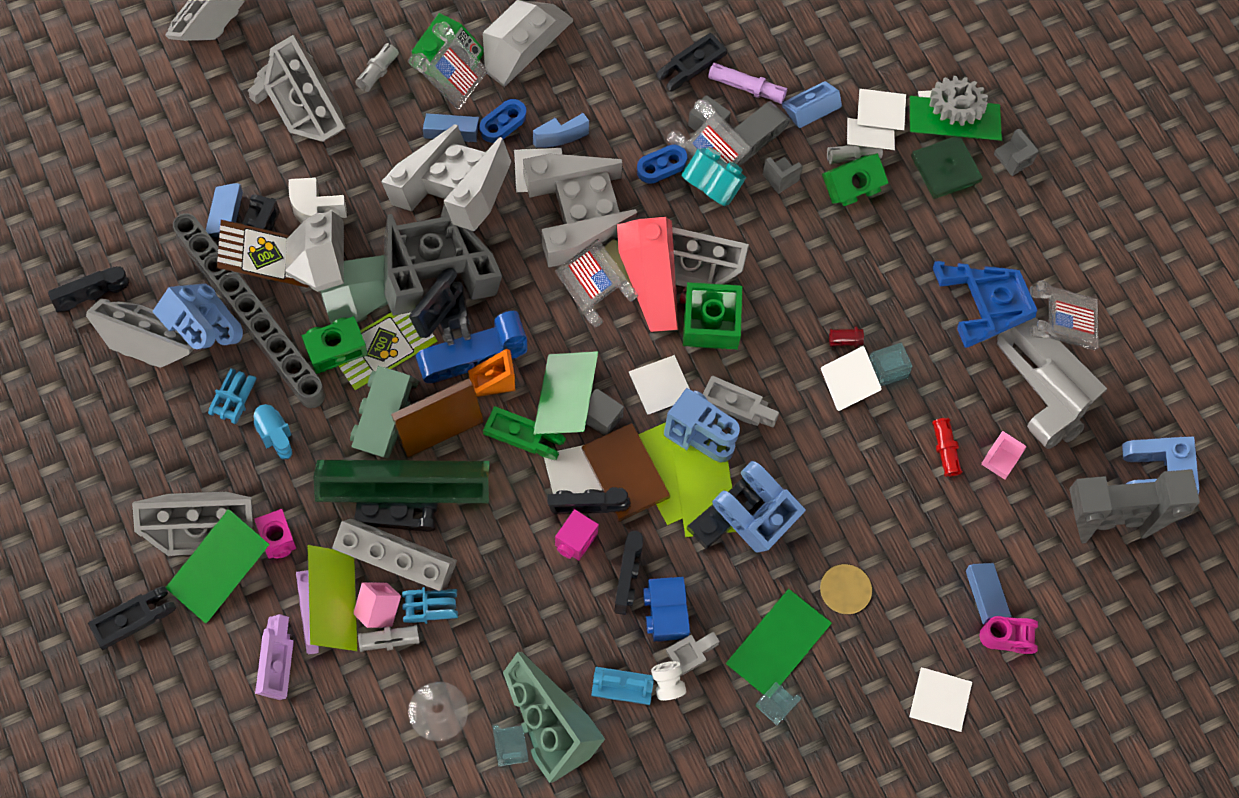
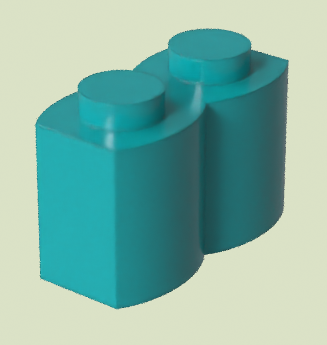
M711 147L697 149L681 176L690 184L702 190L714 201L723 206L729 205L746 179L741 173L743 170L735 163H725L720 158L721 154Z

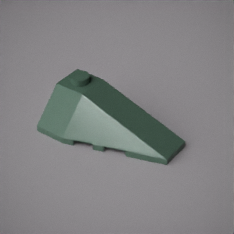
M384 255L344 261V284L319 291L330 324H333L339 318H350L353 316L358 324L365 320L367 315L378 307L382 308L388 304L384 295Z
M517 652L503 671L514 705L520 707L525 722L521 724L524 733H529L534 746L531 750L533 759L549 783H553L588 761L605 738L591 718L523 652Z

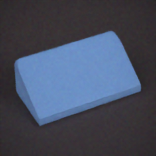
M826 81L782 103V107L798 128H802L842 106L839 90Z
M426 113L423 125L424 138L434 139L453 125H458L464 141L477 142L479 117Z
M234 183L215 188L206 232L210 237L219 238L221 219L236 223L243 194L241 184Z
M994 563L969 565L966 569V574L983 625L995 616L1011 618Z

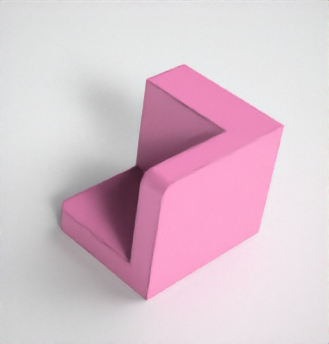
M1002 431L981 465L1006 479L1023 454L1026 446Z
M362 582L354 615L367 628L392 627L401 595L388 583Z

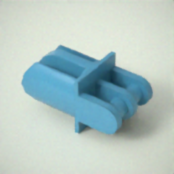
M230 368L220 390H215L216 395L209 407L208 414L212 416L214 414L220 415V419L225 420L228 418L231 419V423L236 424L242 412L246 410L244 404L257 378L252 375L246 378L245 373L239 371L236 374V370ZM220 402L224 403L223 407L219 406ZM231 407H235V411H231Z
M267 404L260 405L254 413V425L266 449L273 446L280 458L289 459L292 456V449L288 437L291 436L288 424L285 423L281 414L273 406Z
M422 587V590L402 592V597L405 598V604L402 605L403 610H406V616L403 617V622L405 623L425 622L427 624V620L458 618V612L454 610L456 609V600L454 598L457 597V589L425 591V587ZM423 597V602H414V598ZM414 610H423V614L415 615Z

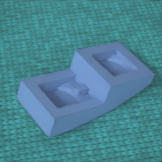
M584 113L563 125H560L556 118L533 130V144L536 148H546L573 142L589 134V120Z

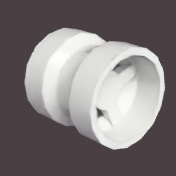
M665 662L651 669L653 679L658 684L656 693L659 700H672L686 694L685 683L680 680L682 669L679 662Z

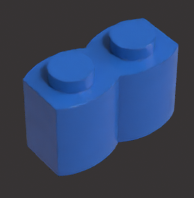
M684 577L649 579L648 588H643L644 606L649 605L651 616H646L647 634L652 633L653 642L680 640L688 637L690 630Z

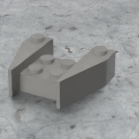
M453 125L399 162L381 182L391 205L413 211L427 194L444 198V204L453 225L475 231L490 214L511 164V159L503 138L499 137L487 152L466 147L458 125Z
M545 154L523 159V175L529 197L556 192L564 221L563 225L542 229V246L548 268L575 262L586 252L590 251L591 253L608 244L612 239L618 238V224L636 220V209L619 212L611 180L621 179V159Z

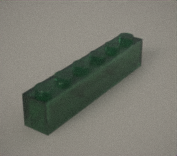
M317 460L313 476L315 502L489 503L490 461Z

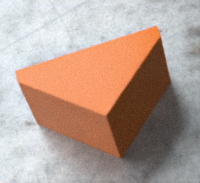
M509 349L501 351L468 370L469 379L474 386L477 397L515 391V374Z

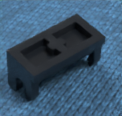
M252 194L249 209L242 224L272 231L280 213L277 200Z

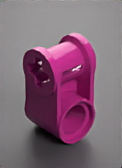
M995 616L980 630V641L985 647L990 649L1007 650L1020 654L1036 653L1038 646L1035 644V629L1038 628V621L1029 618L1017 619ZM990 628L998 629L1001 633V638L993 636Z

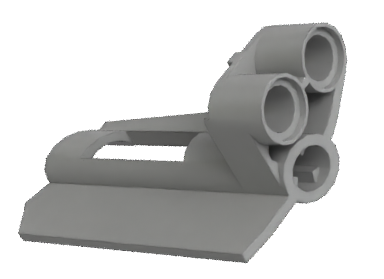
M1036 317L998 334L997 346L1048 406L1031 419L1027 426L1029 431L1047 449L1056 446L1062 439L1065 442L1074 440L1084 429V424L1080 421L1081 417L1086 413L1090 405L1106 392L1107 388ZM1015 343L1038 368L1033 369L1013 348V344Z

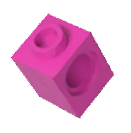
M282 509L254 519L260 537L270 544L265 550L269 559L273 557L276 559L286 557L292 550L296 549ZM273 533H283V536L280 540H269L270 536Z
M574 509L555 536L557 551L566 558L571 559L574 557L579 561L597 536L599 524Z

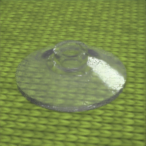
M432 682L424 685L413 695L408 710L410 723L414 730L425 739L431 741L448 740L456 736L466 724L468 718L466 698L457 687L446 682ZM441 704L444 709L441 713H434L432 711L433 706Z

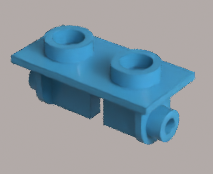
M596 667L591 696L650 705L654 679L652 675Z

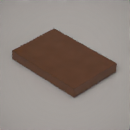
M469 378L391 414L407 457L484 422L474 386Z
M632 423L581 446V450L603 492H607L611 487H620L628 492L631 507L623 512L622 510L614 512L619 522L670 498L664 482Z

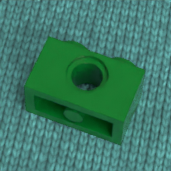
M878 153L866 155L822 173L832 204L842 203L843 206L857 202V196L865 193L867 197L881 192L880 187L888 184ZM854 174H856L860 180L859 186L857 188L852 183V177L854 176Z
M354 316L339 318L333 324L323 328H311L306 334L301 335L304 347L316 374L368 355L365 341ZM334 339L341 341L337 346L327 345L329 341Z

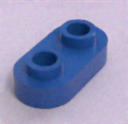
M510 99L502 103L481 120V137L490 143H495L499 137L503 139L525 122V105L516 99ZM511 114L517 115V117L511 118L509 116ZM493 129L497 130L496 133H490L489 131Z
M669 145L643 156L637 164V176L645 183H656L681 172L687 164L685 149L679 145ZM670 160H676L677 163L673 164V163H670L669 161H670ZM653 170L654 173L649 174L646 171Z

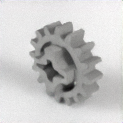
M957 76L953 77V81L945 77L942 83L937 81L935 88H932L929 105L934 107V114H941L940 120L948 118L952 125L955 121H959L961 126H964L965 121L974 124L975 118L978 120L982 118V114L985 113L988 104V95L983 94L984 88H976L977 82L969 83L967 82V77H964L962 81L958 80Z

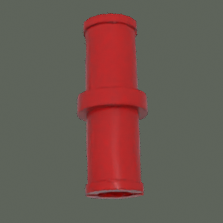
M950 418L934 420L932 425L934 426L938 443L936 451L941 456L944 476L959 475L963 472L957 454L959 445L957 441H954Z

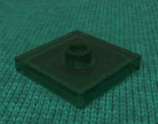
M954 136L912 151L911 157L933 199L978 184L983 179L961 137Z

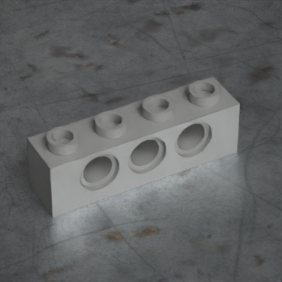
M347 519L341 522L332 547L334 550L438 591L448 587L457 562L456 559L354 519Z

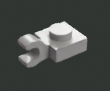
M714 632L697 642L690 635L667 648L666 653L671 661L680 663L682 669L680 676L705 663L706 658L703 653L717 647L720 641Z

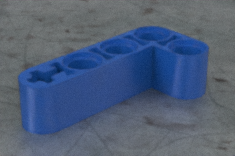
M508 311L500 314L494 320V328L471 334L472 339L465 341L464 337L455 339V344L449 346L447 342L419 351L415 357L423 381L425 383H435L468 373V370L505 349L510 350L512 359L526 353L527 336L518 312Z

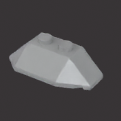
M188 0L172 20L165 36L168 39L183 41L215 40L224 32V27L238 14V9L244 3V0Z
M517 0L483 32L485 73L505 87L573 22V18L554 4Z
M295 35L270 48V58L264 87L288 131L324 142L345 130V122L337 101L315 62Z
M333 211L316 213L310 218L305 219L286 239L285 272L288 276L309 285L311 289L317 292L344 284V221L342 217Z
M672 227L676 285L687 287V282L724 285L743 272L749 244Z
M100 299L87 311L86 317L109 349L144 361L149 365L161 368L189 355L194 350L177 330L169 331L152 312L153 309L145 306Z
M230 492L165 494L132 503L134 532L143 536L168 556L192 555L228 509L250 528L253 527L252 497Z

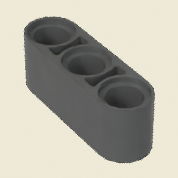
M770 101L764 104L723 137L740 154L733 162L736 165L741 166L781 134L790 123V118L773 102Z

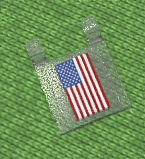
M447 22L436 23L432 28V32L445 41L444 45L430 63L423 53L412 54L408 59V63L421 72L456 109H460L486 75L488 69L457 38Z
M699 99L695 103L694 108L707 120L689 141L680 131H672L667 136V140L672 145H679L685 149L687 158L690 161L697 149L711 147L721 154L720 158L725 163L732 162L738 165L752 149L705 99Z
M599 239L555 270L588 322L595 328L600 326L603 320L593 306L618 287L630 302L638 297V293Z
M1038 281L1037 287L1034 285L1030 287L1031 297L1049 298V323L1040 320L1037 322V326L1032 325L1030 327L1032 337L1051 338L1092 350L1098 349L1097 299L1052 287L1045 281Z

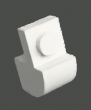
M316 178L289 179V198L293 213L300 223L316 213H326L329 211H333L342 218L347 217L344 195L319 197Z

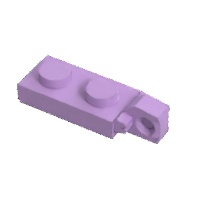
M308 570L296 572L306 652L308 655L319 653V646L310 645Z
M278 614L270 616L268 619L267 628L264 629L255 692V694L277 700L286 699L291 667L293 640H290V634H287L289 617Z

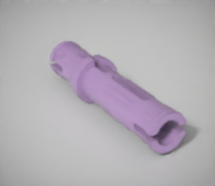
M715 62L711 66L708 76L709 79L752 93L756 98H767L779 104L783 103L787 93L786 87L772 84L766 81V78L752 77Z

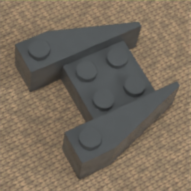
M445 204L443 205L441 218L403 225H396L393 215L388 214L384 233V295L393 316L412 312L422 300L424 291L420 281L436 278L443 270L448 268H454L456 273H460L471 300L497 295L502 274L493 254L471 230L453 225Z
M1192 469L1164 471L1155 482L1110 486L1107 485L1106 476L1076 479L1069 489L1082 544L1086 543L1097 529L1107 530L1115 527V525L1122 524L1129 528L1139 526L1141 538H1146L1176 520L1191 514L1193 509L1200 503Z

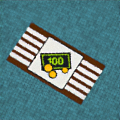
M221 219L217 268L308 288V285L293 279L285 272L286 239L290 235Z

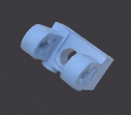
M206 283L168 287L152 311L169 331L177 330L194 349L209 348L214 344L215 339L221 345L237 344L243 336L241 324L218 298L215 290Z
M686 388L667 414L664 436L685 450H688L691 445L717 462H726L733 456L740 427L735 419L710 403L702 393L698 391L693 392ZM715 418L718 419L717 425H713ZM729 427L731 428V433L726 434L722 429ZM710 439L713 440V442L710 441L709 446L706 445ZM717 445L727 446L726 450L721 451V453L717 451Z
M1194 437L1132 440L1122 444L1123 459L1127 462L1164 461L1167 471L1192 469L1199 494ZM1157 479L1133 480L1126 484L1155 482Z
M751 461L741 471V475L765 502L752 516L727 491H722L712 503L734 530L758 553L769 550L806 509L787 489L784 490L760 464Z

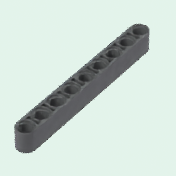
M189 213L178 215L173 221V228L180 245L299 401L307 408L319 407L325 399V393L319 377L238 272L225 269L219 272H212L217 268L218 246L196 217ZM192 228L190 232L183 233L185 229ZM201 248H208L204 252H197ZM232 287H238L234 292H227ZM247 307L254 308L250 312H242ZM260 328H269V330L264 333L258 332ZM276 348H285L281 353L273 352ZM293 368H301L296 374L289 373ZM310 388L317 389L312 395L304 394Z

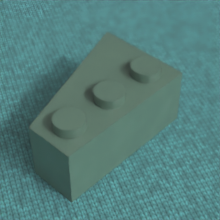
M378 365L377 370L371 372L368 380V387H371L368 397L363 398L359 408V414H362L359 425H355L351 432L350 441H353L352 447L389 459L398 437L391 414L410 406L411 403L408 402L411 388H417L420 381L410 375Z

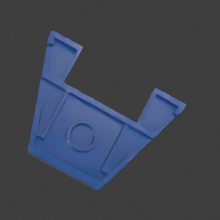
M942 261L934 262L933 271L940 287L967 283L982 319L959 322L957 330L965 348L1036 317L1037 308L1020 270L985 266L984 270L971 269L968 264L958 263V267L944 266L945 262Z

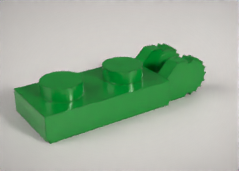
M496 406L493 407L483 429V434L533 454L538 453L540 456L554 461L557 460L559 452L540 444L542 438L558 445H563L566 440L564 435L560 433L533 434L535 421Z

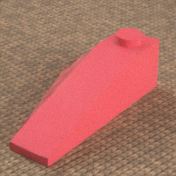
M667 217L638 219L618 224L619 254L650 332L678 330L672 220Z

